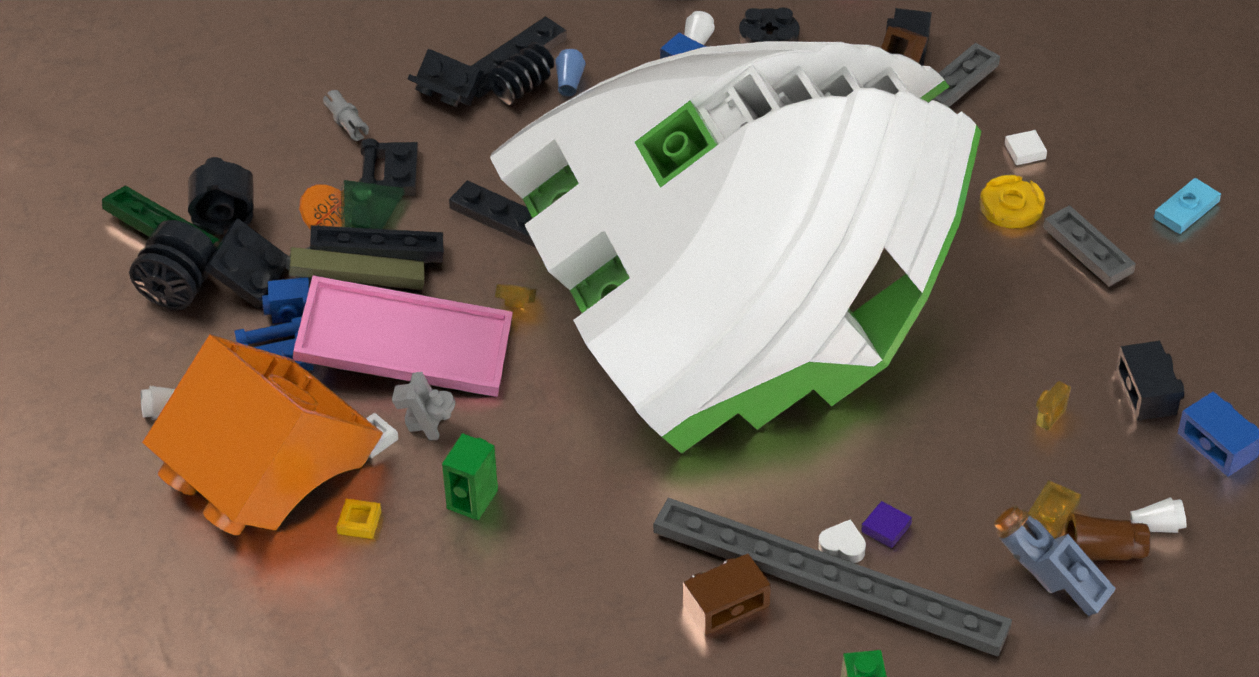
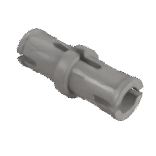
M338 90L329 91L328 94L333 101L331 102L325 95L323 103L333 113L334 121L339 126L344 127L353 140L363 139L364 136L360 133L359 129L367 135L369 127L358 116L356 107L351 103H347Z

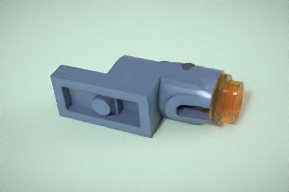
M1016 505L1006 509L995 520L994 526L998 529L997 535L1001 542L1012 553L1013 557L1027 568L1049 593L1065 589L1082 610L1090 616L1098 613L1116 588L1069 534L1054 539L1037 519H1033L1025 509L1020 510Z

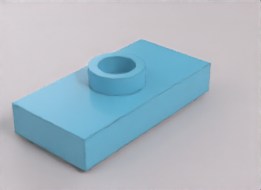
M1194 178L1155 210L1154 219L1181 234L1220 201L1221 193Z

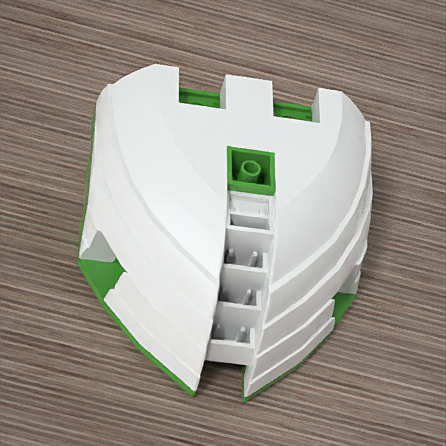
M766 41L702 47L651 61L609 78L550 110L523 128L492 152L490 159L501 180L516 192L527 206L533 219L527 222L525 227L548 272L572 293L582 313L573 321L586 346L634 406L637 413L663 439L680 453H683L737 413L758 430L813 389L827 403L833 406L890 364L928 300L961 222L982 131L962 111L956 114L951 108L932 100L950 86L933 68L921 66L911 58L900 54H890L872 45L848 44L844 42ZM885 247L906 274L852 312L849 309L850 305L875 267Z

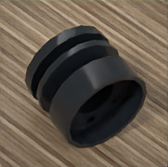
M177 220L163 221L156 226L148 238L145 247L140 250L138 257L132 262L129 270L131 282L137 291L149 301L172 310L184 309L193 302L195 295L201 289L202 283L210 275L204 269L216 251V247L201 230L186 222Z

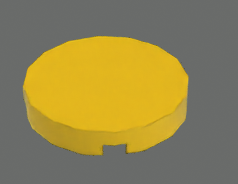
M1016 175L999 176L987 182L986 187L982 189L979 200L980 210L987 220L997 226L1009 229L1024 228L1033 225L1041 218L1045 206L1044 192L1033 181L1030 180V183L1022 181L1023 177Z

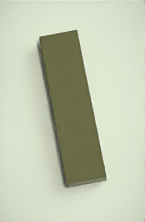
M291 247L289 276L303 278L318 276L351 283L423 290L424 261Z

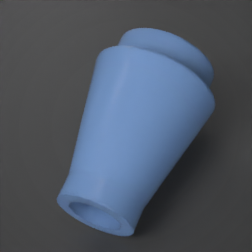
M565 49L555 59L558 92L563 96H573L576 94L586 62L583 59L582 53L578 50Z

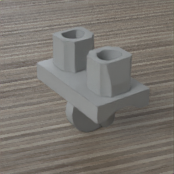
M423 372L412 373L410 384L396 385L392 396V402L396 409L408 408L405 414V424L409 431L423 430L428 440L439 439L438 424L442 419L447 420L451 417V412L456 404L450 392L438 391L437 389L432 390Z

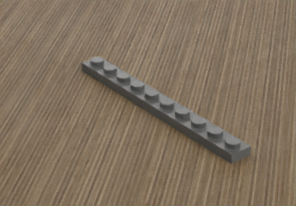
M669 497L653 523V532L726 559L738 558L748 553L762 572L995 656H999L1011 629L1012 619Z

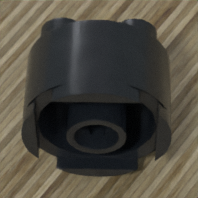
M218 157L208 158L205 164L196 168L188 180V214L191 216V222L207 233L223 235L224 230H228L237 218L246 225H249L254 216V182L251 171L238 164L223 161Z

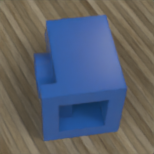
M309 278L268 281V295L262 296L263 310L265 316L271 315L273 324L291 322V318H302L310 288Z

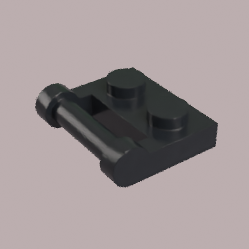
M371 138L363 140L360 151L363 156L362 178L358 181V192L367 197L416 196L418 142L379 143ZM376 158H385L384 180L376 181L374 179Z

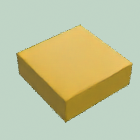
M346 498L336 526L337 534L373 539L381 514V503Z

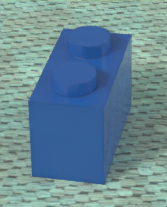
M1214 391L1183 410L1178 434L1227 477L1258 458V427L1245 419L1229 402L1224 401Z

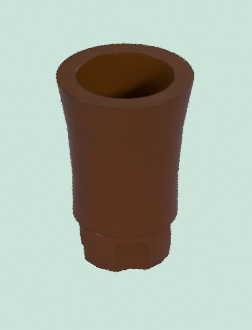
M1072 512L1067 517L1065 535L1069 534L1091 561H1129L1131 558L1148 557L1150 551V530L1148 524L1132 523L1130 520L1090 517Z

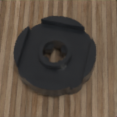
M785 7L778 9L750 8L745 12V16L739 25L740 44L766 41L799 42V23L793 17V12Z

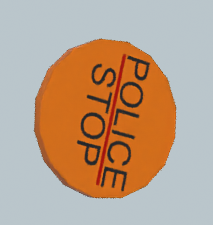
M316 184L307 188L300 198L299 210L303 221L310 230L311 225L358 228L359 216L355 205L347 195L335 187Z

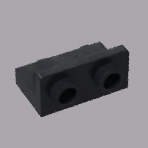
M428 48L417 76L409 74L407 80L416 83L414 90L432 97L434 91L442 94L440 101L458 107L459 102L470 106L484 71Z

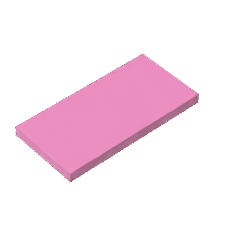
M312 276L293 351V360L411 381L412 373L423 372L429 385L498 397L513 312Z

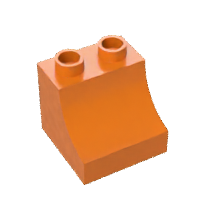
M209 334L142 443L164 461L158 471V476L165 483L187 495H195L198 491L209 501L203 511L205 518L225 532L240 535L246 525L276 531L290 511L314 488L337 474L362 468L382 437L383 432L293 359Z

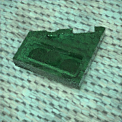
M344 180L341 186L342 227L383 229L396 206L401 201L405 193L404 188Z

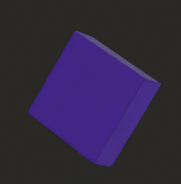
M881 501L862 523L861 532L893 548L911 526L912 517Z

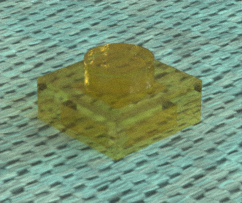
M502 283L496 285L495 297L504 299L505 306L523 308L524 303L535 302L537 289Z
M1058 381L1050 391L1045 390L1042 392L1036 403V408L1039 410L1036 422L1038 426L1049 430L1066 411L1070 386Z

